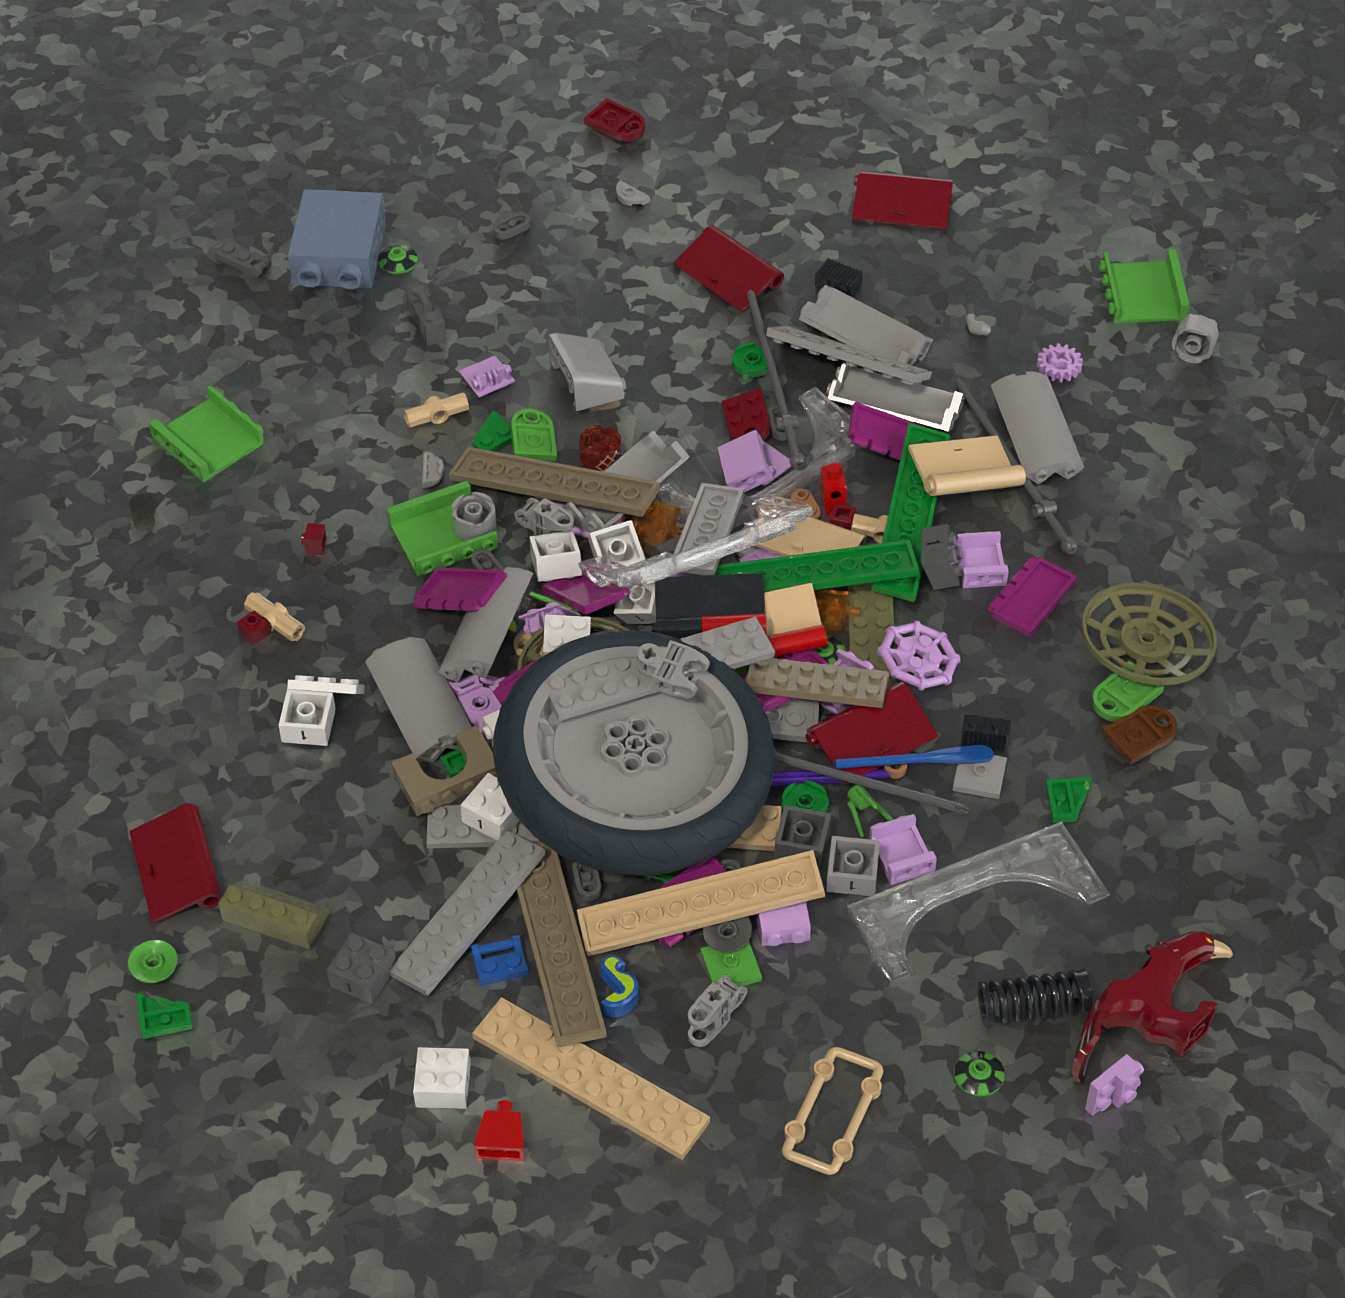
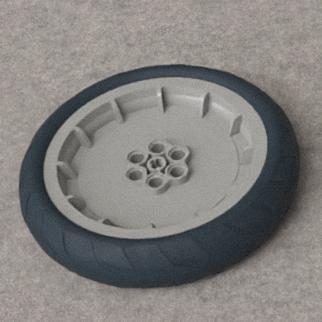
M631 630L592 634L565 643L539 658L522 674L510 690L500 708L493 735V759L498 782L508 806L530 833L540 842L573 862L595 870L640 876L675 872L702 863L719 854L733 844L755 821L769 794L774 775L775 753L770 723L764 708L750 686L725 662L717 660L709 652L703 651L698 646L685 643L676 637L655 632ZM672 640L697 650L705 655L710 662L705 672H689V674L693 675L690 681L697 686V692L692 698L672 696L659 691L562 721H558L550 705L549 696L554 691L550 687V680L553 677H560L565 680L574 671L596 663L605 665L603 661L637 658V651L643 644L651 643L659 647H667L669 641Z

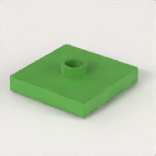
M749 941L739 950L728 953L718 952L709 946L700 948L711 983L716 984L724 975H728L730 980L738 986L762 981V975Z

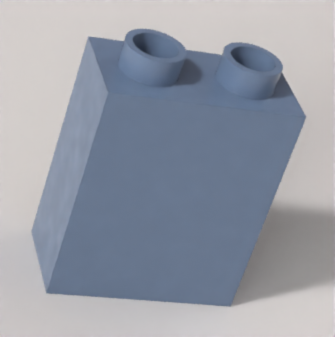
M304 189L288 253L293 285H303L305 287L331 286L343 287L345 289L373 288L378 256L386 226L383 193Z

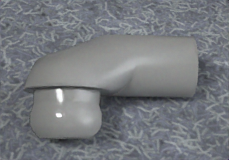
M972 313L966 315L965 320L970 333L984 336L990 334L991 327L977 321Z

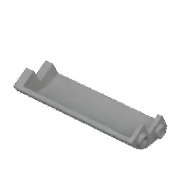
M845 362L842 363L841 367H838L836 379H833L832 383L828 384L826 391L827 399L848 405L858 402L900 418L945 431L953 429L954 421L958 419L965 400L963 393H951L914 382L912 385L900 382L901 379L886 378L880 373L867 372L861 368L846 365Z
M1031 371L1025 372V375L1016 376L1014 373L997 380L991 385L1027 478L1040 484L1056 472L1062 477L1070 479L1084 468L1048 376Z
M653 430L604 472L660 483L690 456L677 440L666 446ZM571 501L562 507L572 514L575 525L589 532L610 527L625 514L573 504Z
M506 567L503 570L507 577L484 607H480L478 611H466L439 668L438 674L459 682L465 669L475 675L486 678L531 580L532 572L513 567Z
M407 637L374 650L365 662L416 760L434 763L446 748L459 749L456 734L472 728L446 678L438 674L440 667L425 639Z

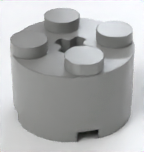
M1187 314L1179 323L1172 340V348L1178 352V357L1189 363H1200L1202 360L1210 358L1219 337L1217 322L1205 316Z
M472 492V495L465 496L463 494L453 502L452 520L455 536L467 541L496 530V509L493 500L488 495Z

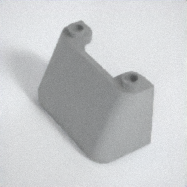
M562 333L548 335L550 364L553 369L560 368L568 381L569 392L574 393L573 406L576 411L624 399L625 380L623 377L620 378L606 354L603 342L594 338Z

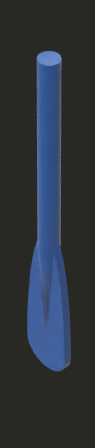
M972 745L935 750L927 753L835 759L834 767L835 769L922 762L977 763L992 760L994 753L988 746Z

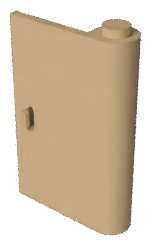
M998 435L908 446L923 481L924 489L930 496L1017 487L1024 485L1026 480L1025 470L1021 465L1011 466Z
M768 503L761 508L759 517L745 537L744 543L782 556L865 546L866 535Z

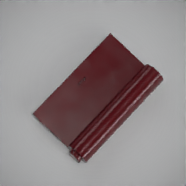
M860 170L859 174H855L854 186L857 187L852 220L946 230L953 180Z
M715 225L706 227L702 234L673 262L677 268L741 313L750 305L747 297L748 291H754L757 298L767 287L775 290L784 280L783 272Z
M904 682L887 688L883 708L853 705L807 728V734L805 735L811 747L823 749L833 767L835 759L907 754L939 737L911 690ZM881 766L841 768L838 770L863 776ZM841 780L844 785L850 783V782Z
M190 803L182 804L180 807L129 831L153 924L196 903L205 909L214 908L219 905L222 894L198 806Z

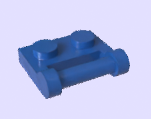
M519 934L511 936V939L479 946L478 943L470 945L480 986L528 976V968ZM514 948L512 953L481 959V955Z

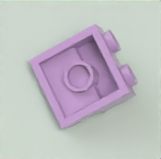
M1127 1054L1090 1083L1085 1110L1093 1116L1099 1110H1106L1111 1102L1117 1108L1125 1102L1127 1104L1130 1103L1137 1095V1087L1141 1085L1139 1077L1144 1072L1143 1066Z

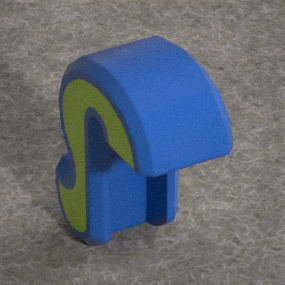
M615 955L606 956L600 964V969L602 970L601 979L614 993L601 1002L602 1014L607 1017L618 1018L631 1012L638 1004L640 996L639 983L633 974L625 971L624 960Z

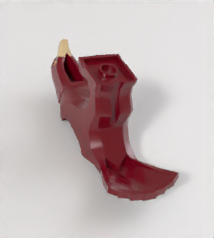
M1191 931L1165 941L1157 942L1155 946L1148 948L1147 954H1151V957L1142 969L1129 979L1113 980L1087 1013L1071 1067L1074 1081L1084 1084L1087 1064L1092 1050L1100 1038V1034L1108 1028H1132L1138 1031L1148 1042L1167 1045L1173 1048L1177 1055L1182 1057L1208 1032L1218 1004L1213 1001L1203 1000L1194 1012H1180L1172 1006L1171 995L1176 983L1183 974L1201 963L1214 958H1231L1233 955L1231 949L1204 931Z

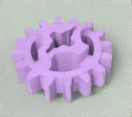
M1057 343L1056 347L1050 344L1049 349L1042 348V353L1038 354L1037 367L1039 368V373L1050 376L1051 381L1059 379L1060 382H1063L1065 378L1067 381H1071V376L1077 378L1078 373H1081L1083 358H1080L1081 353H1075L1076 348L1068 349L1067 344L1064 347H1061L1060 343Z

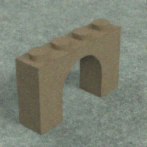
M477 725L456 734L458 748L467 763L464 769L452 778L440 780L427 776L413 753L391 762L394 776L416 816L429 813L439 806L449 804L455 799L470 794L487 773L497 777L493 752Z

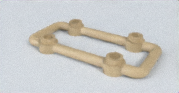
M841 1047L829 1049L824 1059H820L814 1064L815 1078L796 1119L788 1122L785 1126L784 1135L786 1140L782 1147L784 1157L823 1174L833 1175L837 1173L843 1162H847L852 1158V1142L871 1100L878 1098L881 1094L882 1084L880 1080L884 1072L883 1066L876 1060ZM835 1057H839L871 1069L873 1073L871 1077L865 1078L861 1083L862 1097L843 1139H838L833 1144L832 1154L834 1158L829 1165L792 1149L795 1144L803 1141L805 1137L804 1123L823 1083L832 1079L834 1075L833 1062Z

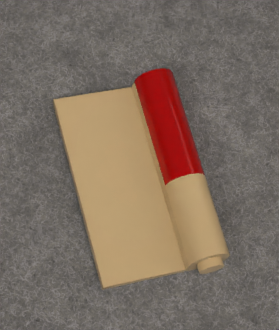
M812 583L764 593L767 638L775 651L774 657L828 646L825 628L821 624Z

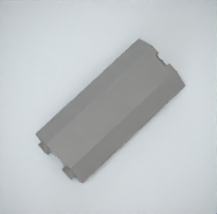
M827 285L819 291L817 302L808 301L800 312L799 320L847 345L913 365L916 361L920 363L925 358L933 341L932 338Z

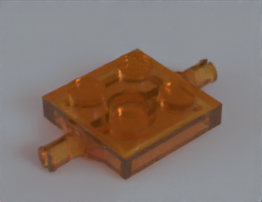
M655 499L643 517L624 514L626 518L633 520L638 540L653 546H658L670 540L672 533L681 536L682 533L678 530L683 531L684 527L676 525L681 508Z
M814 590L821 624L824 625L825 630L841 631L843 621L847 615L860 617L861 607L848 606L849 592Z

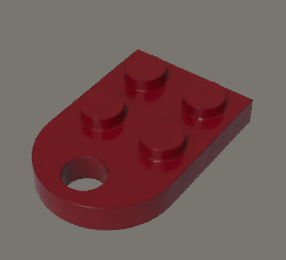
M608 98L584 117V125L619 141L636 140L645 131V120L642 115Z
M761 387L721 401L732 440L754 430L758 432L763 440L768 436L771 430V422Z

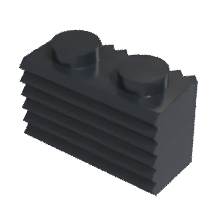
M827 258L815 273V285L820 289L825 285L831 286L852 297L862 285L863 272Z
M964 714L961 747L985 745L994 752L1006 753L1011 720Z

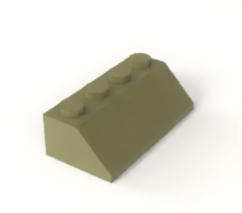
M246 880L229 885L219 902L223 921L309 950L331 912L330 908Z

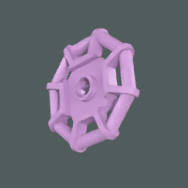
M917 620L901 626H889L886 629V635L881 646L877 649L878 655L882 657L891 673L890 677L911 684L920 691L937 685H949L952 682L955 668L960 663V656L955 653L947 639L948 635L945 632L941 633L920 624V621ZM910 632L913 634V636L905 638L901 636V634ZM893 641L898 645L897 649L890 648ZM940 644L943 650L945 651L946 655H942L940 650L938 649V646ZM918 654L922 656V659H920L919 657H915L914 655ZM940 664L947 665L945 671L939 669Z
M471 674L460 679L459 682H448L454 695L458 696L457 700L472 727L477 725L481 733V728L484 727L483 717L500 710L502 706L493 691L500 687L498 682L506 677L499 678L487 675L486 678ZM481 683L489 684V688L483 687ZM475 703L484 704L482 707H475Z

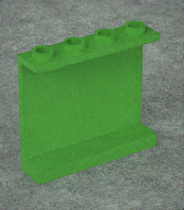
M1168 249L1166 261L1110 263L1108 252L1103 253V260L1099 261V271L1103 273L1102 285L1106 287L1105 299L1109 301L1108 312L1109 315H1112L1114 323L1174 321L1185 318L1190 305L1176 249Z
M211 385L207 386L208 400L168 425L164 426L157 419L149 422L152 438L202 482L207 481L264 444V431L258 423L255 424L245 412L242 413L232 401L229 402L224 397L221 391H216Z
M468 481L387 508L388 523L417 576L430 573L436 568L450 566L456 562L470 559L477 550L485 549L492 551L499 548L496 531L467 541L460 539L454 534L452 504L463 494L465 496L471 495V487Z

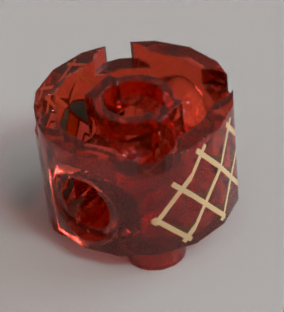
M601 425L586 428L581 433L579 440V456L582 466L586 469L604 472L621 457V436L618 431L607 425L606 428H601Z

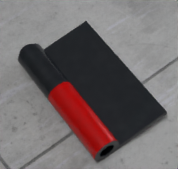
M763 573L654 577L656 622H652V632L681 639L756 617L767 636Z

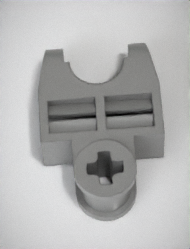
M529 498L526 501V505L522 509H518L514 514L520 525L534 531V536L571 530L574 526L572 514L546 498H543L540 502L535 498ZM563 519H567L570 522L568 524H563Z
M672 640L669 641L666 649L647 643L640 646L637 651V668L641 674L652 677V688L677 697H694L697 692V686L689 681L685 674L689 672L697 673V671L705 672L710 665L708 658L702 653Z
M728 975L722 976L716 984L712 982L688 1011V1022L691 1025L688 1030L689 1042L697 1047L708 1045L730 1021V1014L744 1000L747 988L744 986L740 987L732 982ZM695 1013H697V1016H696V1018H695V1020H694V1019L692 1018V1016H693ZM697 1030L706 1033V1037L702 1040H697L692 1035Z

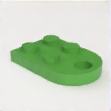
M523 409L516 412L512 417L510 425L513 455L556 462L557 451L554 427L550 417L535 409ZM527 418H533L535 421H530Z
M1128 661V662H1127V663H1129V664H1131V665H1133V666H1136V665L1133 664L1131 661ZM1123 666L1121 667L1122 669H1124V670H1126V671H1129V672H1132V673L1135 672V671L1129 670V669H1127V668H1125V667H1123ZM1113 673L1096 687L1092 705L1100 717L1115 722L1135 710L1147 706L1163 693L1164 686L1136 682ZM1103 705H1111L1114 709L1107 710L1103 708Z

